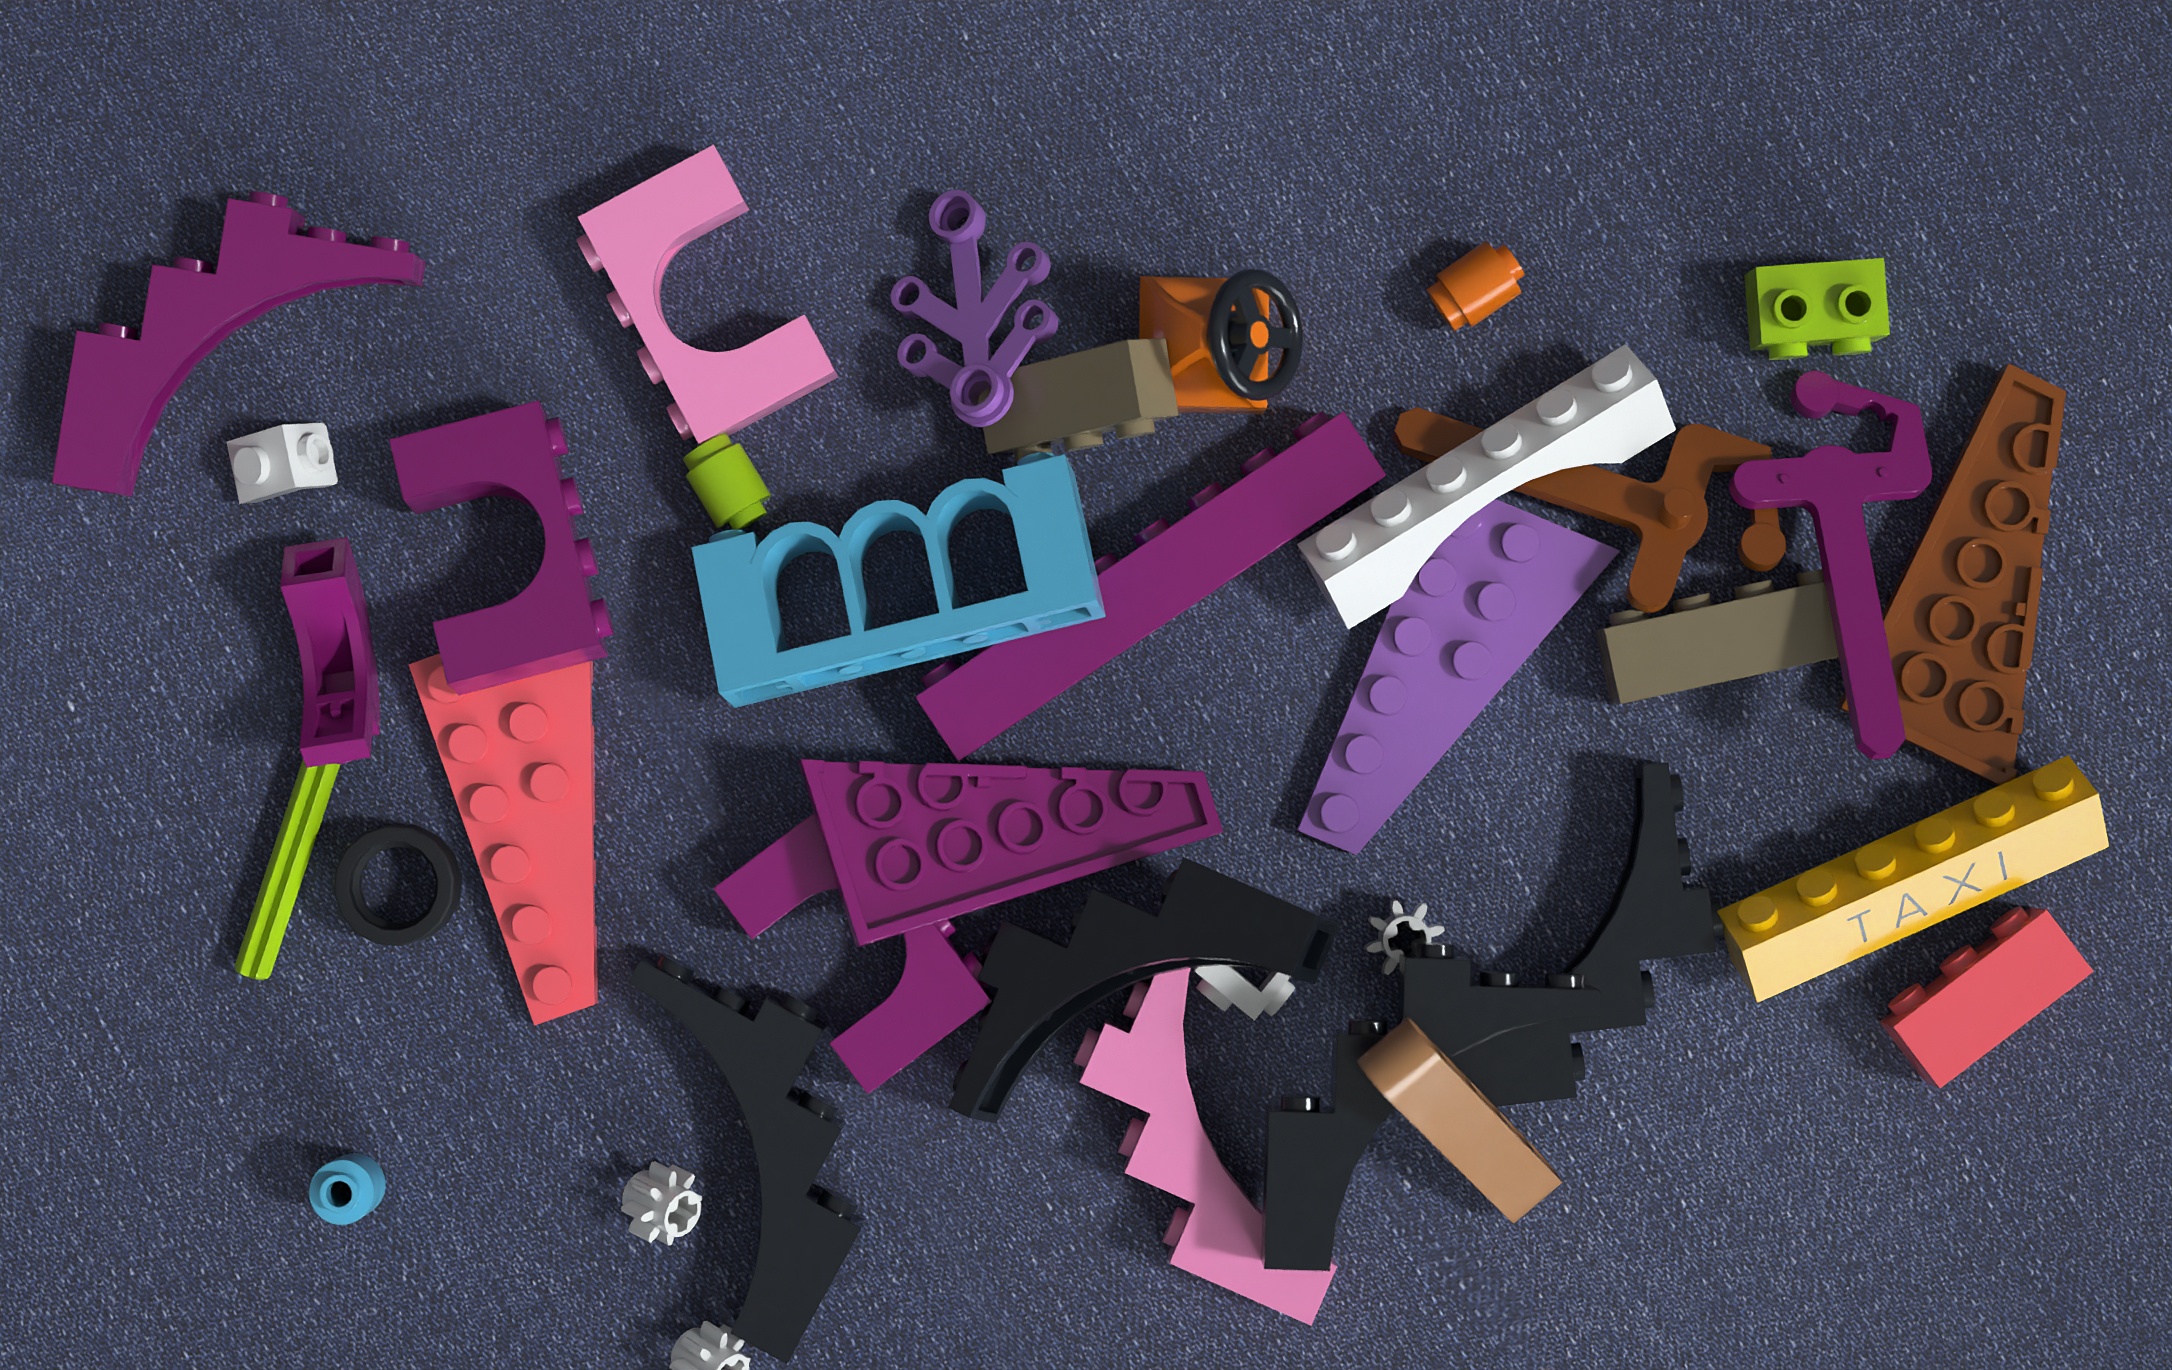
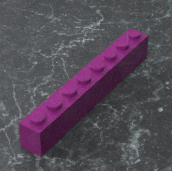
M1321 411L1292 431L1298 440L1297 443L1279 455L1275 453L1271 446L1267 447L1239 466L1245 476L1243 479L1225 491L1218 481L1213 483L1186 502L1192 513L1172 526L1163 517L1135 535L1133 539L1139 548L1120 561H1117L1112 552L1094 562L1106 617L977 648L980 654L958 668L951 658L920 680L926 687V690L917 695L916 699L956 759L961 761L1382 480L1386 476L1385 472L1345 412L1343 411L1330 420L1325 411Z

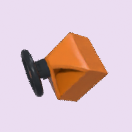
M1245 269L1229 278L1140 276L1138 339H1166L1178 413L1263 415L1267 409V399L1281 393L1293 379L1300 363L1303 348V329L1300 313L1292 294L1284 283L1273 274L1260 269ZM1269 297L1279 312L1283 328L1271 326L1269 322ZM1269 348L1282 349L1279 364L1268 377Z

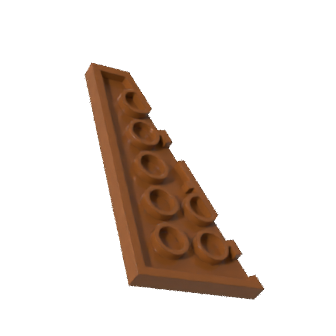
M2010 363L2002 366L1882 613L1906 736L1904 741L1996 786L2009 782L2017 776V769H2014L2018 736L2022 734L2025 714V710H2022L2027 669L2031 668L2043 569L2040 568L2044 535L2048 534L2051 510H2048L2051 480L2053 469L2057 467L2066 397L2065 390ZM1844 691L1837 708L1849 714L1846 693Z

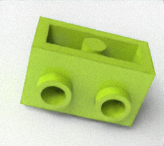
M1884 258L1755 267L1744 275L1750 351L1768 349L1769 360L1807 357V346L1832 345V353L1836 356L1872 352L1871 342H1876L1890 335Z

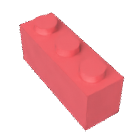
M2021 906L2011 909L1990 926V930L1994 935L1976 949H1973L1971 945H1966L1949 955L1939 965L1943 974L1924 988L1919 983H1916L1890 1001L1888 1007L1892 1012L1882 1019L1880 1024L1925 1083L1937 1088L1943 1087L2094 972L2047 910L2030 907L2025 911Z

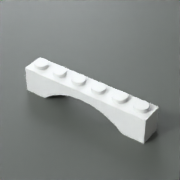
M1625 344L1301 541L1297 545L1322 594L1347 629H1350L1403 597L1419 569L1440 543L1467 518L1497 497L1529 480L1561 469L1594 463H1623L1674 432L1676 429L1658 381Z

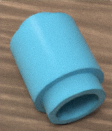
M358 1153L342 1155L322 1166L313 1176L309 1188L311 1205L315 1212L329 1223L336 1225L354 1223L373 1211L380 1204L385 1193V1177L380 1166L370 1157ZM338 1181L345 1182L351 1188L352 1197L350 1201L340 1193Z

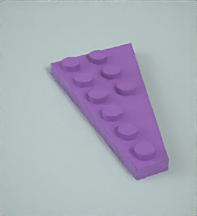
M1494 499L1467 518L1440 543L1415 575L1403 597L1389 605L1296 830L1357 855L1620 550L1497 499Z

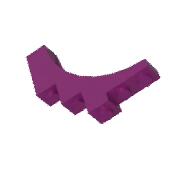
M250 191L248 201L228 198L216 274H212V263L190 258L174 257L173 268L152 264L140 340H137L138 329L109 323H99L97 334L76 330L52 483L71 488L132 497L145 447L167 403L195 366L233 332L278 306L326 290L369 284L422 287L426 262L416 254L409 253L410 243L397 239L373 236L370 247L346 243L347 233L313 226L308 228L307 237L302 236L305 217L292 208H287L288 198L283 196Z

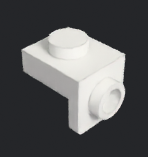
M324 423L284 424L227 441L239 504L257 503L301 489L328 487L335 485L338 481L333 460V450L329 441L327 427Z
M1221 965L1193 968L1203 978L1196 988L1224 1012L1234 1003L1254 1021L1263 1010L1270 1016H1273L1295 989V986L1288 981L1291 976L1272 971L1257 988L1232 966Z

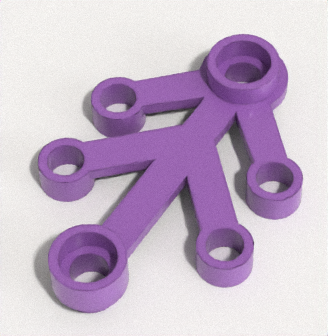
M950 190L940 195L932 204L929 212V223L932 230L950 245L958 310L934 296L931 288L915 276H906L897 281L892 288L890 299L894 308L906 318L912 320L922 318L962 343L965 367L942 356L939 347L927 336L919 333L907 336L900 343L897 358L901 366L916 377L929 376L950 390L952 408L962 421L974 427H985L999 421L1009 410L1014 396V388L1010 377L1034 343L1041 344L1047 342L1057 331L1058 317L1056 313L1041 300H1028L1017 309L1014 316L1015 327L991 357L990 337L1026 285H1037L1048 276L1051 262L1048 255L1033 242L1026 241L1015 245L1007 256L1006 268L984 298L977 241L985 229V212L982 206L967 192ZM969 216L965 224L956 230L958 222L962 218ZM1031 256H1036L1034 265L1029 270L1022 272L1023 262ZM915 290H919L917 300L913 304L906 306L905 303L908 295ZM1043 313L1042 323L1037 328L1029 330L1031 319ZM926 347L924 358L918 363H912L915 352L920 348ZM991 389L986 400L977 404L979 395L984 390Z

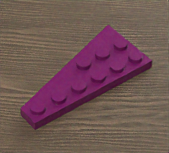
M801 759L798 762L856 948L1223 833L1204 771L1140 769L1116 771L1086 770V768L1074 767L1050 769L1027 768V766L926 763L925 765L885 764L884 762L876 761L852 763L824 762V760Z

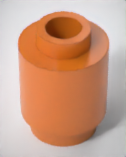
M1484 241L1435 275L1438 282L1426 289V292L1444 320L1455 332L1465 324L1472 328L1520 295L1522 292L1516 281L1525 276V273L1505 244L1494 250L1487 241Z

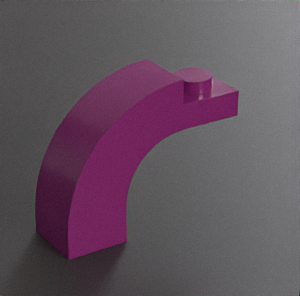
M348 537L284 547L280 587L295 630L302 666L304 702L300 751L305 766L308 768L327 764H343L352 760L370 758L372 736L380 734L378 674L366 600Z

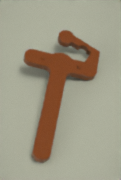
M1415 407L1400 414L1394 430L1393 440L1401 453L1431 463L1485 429ZM1689 424L1683 427L1676 435L1662 478L1657 482L1645 483L1588 464L1549 473L1529 480L1512 490L1634 531L1639 538L1640 544L1626 586V595L1630 604L1637 610L1654 613L1660 611L1668 604L1673 594L1686 551L1691 549L1700 540L1706 528L1708 508L1704 495L1711 473L1733 472L1747 461L1772 459L1771 447L1703 424ZM1778 508L1750 509L1751 526L1745 530L1738 543V555L1742 563L1748 568L1755 571H1768L1780 562L1786 550L1785 537L1780 531Z

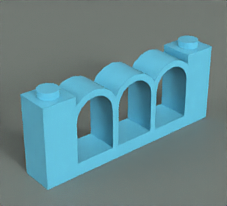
M1040 452L1018 460L1017 466L1002 470L1005 486L986 478L961 480L946 487L933 500L926 516L916 506L899 500L876 501L859 509L844 524L839 538L829 528L813 522H792L771 531L762 542L754 532L746 533L744 530H726L712 535L707 544L691 547L719 694L734 708L1106 617L1075 473L1065 454L1055 456L1050 452ZM995 509L1007 513L1013 519L1028 591L960 608L949 557V539L953 529L964 516L977 510ZM908 530L919 534L925 540L939 613L874 629L863 579V560L868 548L879 537L891 531ZM824 552L833 555L838 564L852 635L787 650L777 598V582L780 575L793 558L804 553Z

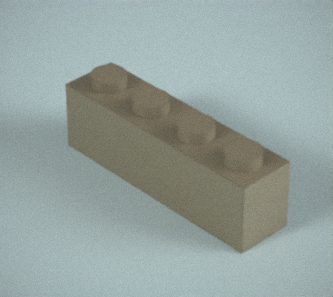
M1822 569L1796 574L1799 587L1774 592L1772 580L1734 587L1736 600L1712 605L1709 593L1671 601L1674 614L1651 619L1648 613L1637 609L1609 614L1612 627L1595 630L1611 705L1624 704L1839 657Z

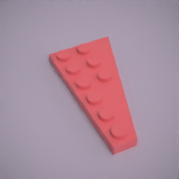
M440 653L408 664L534 1026L598 1003L594 890V884H596V860H594L593 661L460 696L447 684Z

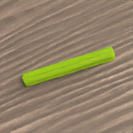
M302 760L235 963V971L245 977L264 980L271 976L340 764H327L306 768L304 760Z

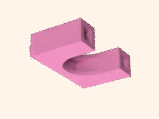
M714 144L578 216L586 234L576 238L592 270L597 272L605 268L616 290L608 293L606 296L624 329L635 324L646 346L637 350L636 353L651 381L655 385L665 380L676 402L667 406L666 409L684 441L694 436L699 445L723 433H727L730 436L838 378L832 363L805 315L794 319L748 345L725 352H709L691 347L676 338L668 327L662 312L660 293L663 276L670 261L680 249L691 241L749 211L746 202Z

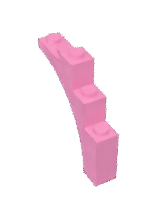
M1191 968L1159 974L1151 977L1149 983L1143 981L1135 983L1122 1013L1132 1018L1129 1029L1108 1019L1104 1020L1099 1032L1088 1027L1073 1063L1084 1067L1080 1075V1083L1147 1112L1144 1121L1132 1117L1119 1146L1118 1153L1127 1156L1124 1164V1173L1191 1202L1188 1210L1180 1207L1175 1209L1165 1231L1162 1242L1171 1246L1168 1253L1169 1263L1311 1326L1337 1265L1332 1257L1330 1271L1264 1269L1261 1261L1263 1210L1249 1198L1221 1162L1198 1117L1187 1077L1183 1020Z

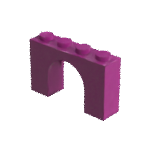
M538 400L389 439L403 500L415 514L477 498L497 496L511 498L527 505L539 515L544 527L545 553L537 575L524 591L505 603L432 622L447 684L459 696L608 657L604 638L614 635V629L605 599L594 600L589 577L598 575L599 569L590 538L579 539L574 516L584 514V508L575 477L564 479L559 456L569 454V447L560 417L550 419Z
M814 813L713 888L751 940L759 936L809 897L825 890L837 889ZM950 919L903 933L906 942V964L896 989L885 1000L835 1036L829 1043L867 1094H870L992 1002L993 996L987 989L990 985L978 979L983 967L981 960L973 951L963 957L948 936L956 931Z

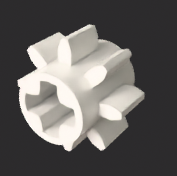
M1392 899L1390 900L1391 916L1384 921L1373 916L1368 918L1371 925L1379 929L1378 940L1366 944L1365 950L1373 953L1383 951L1387 955L1382 965V972L1389 975L1394 971L1397 963H1399L1400 954H1404L1398 947H1389L1388 939L1397 935L1398 929L1396 924L1404 921L1411 930L1420 931V938L1411 942L1412 953L1410 954L1414 955L1416 943H1431V937L1438 936L1445 931L1442 925L1433 924L1426 926L1422 922L1427 912V905L1420 902L1415 906L1410 915L1403 913L1402 906L1398 900Z
M655 1161L651 1162L649 1170L636 1173L628 1181L622 1197L623 1206L621 1211L634 1217L628 1231L649 1243L657 1239L668 1246L673 1243L674 1237H681L690 1232L697 1223L701 1212L702 1196L689 1190L695 1176L675 1165H671L668 1168Z
M704 1321L701 1328L687 1330L676 1341L671 1353L669 1368L672 1370H749L750 1358L739 1351L745 1341L732 1335L730 1327L724 1324L718 1328L709 1321Z

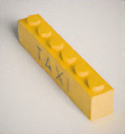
M2069 755L1722 908L1717 913L1724 927L1723 934L1731 961L1758 1003L2109 847L2099 793Z

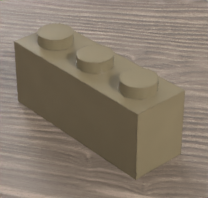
M1166 339L1124 340L1018 367L1010 377L1014 388V396L1009 410L999 421L983 427L987 453L1014 452L1015 463L1030 454L1040 452L1053 453L1052 445L1064 443L1066 451H1077L1104 445L1102 434L1116 431L1117 439H1129L1155 433L1154 421L1179 416ZM986 389L979 395V404L986 400L991 389Z

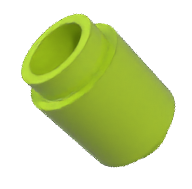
M727 433L708 440L683 458L689 469L686 478L717 528L730 524L733 530H743L767 514L762 504L772 495L741 444L733 445Z

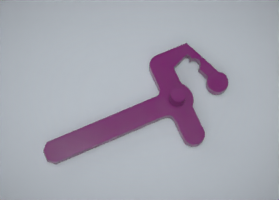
M1809 371L1799 377L1791 390L1790 400L1793 408L1800 415L1809 419L1822 418L1831 410L1854 417L1857 416L1860 410H1873L1879 416L1880 423L1883 420H1888L1892 424L1887 452L1855 454L1844 447L1825 445L1811 450L1804 457L1747 461L1741 464L1731 477L1729 491L1734 501L1747 509L1801 507L1811 514L1855 746L1870 759L1890 758L1904 742L1906 736L1865 529L1862 504L1873 501L1912 499L1919 496L1929 485L1932 479V468L1919 405L1834 380L1824 372Z

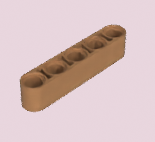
M1407 1017L1357 1060L1359 1066L1380 1092L1512 1223H1516L1563 1183L1555 1170L1527 1138L1410 1018Z

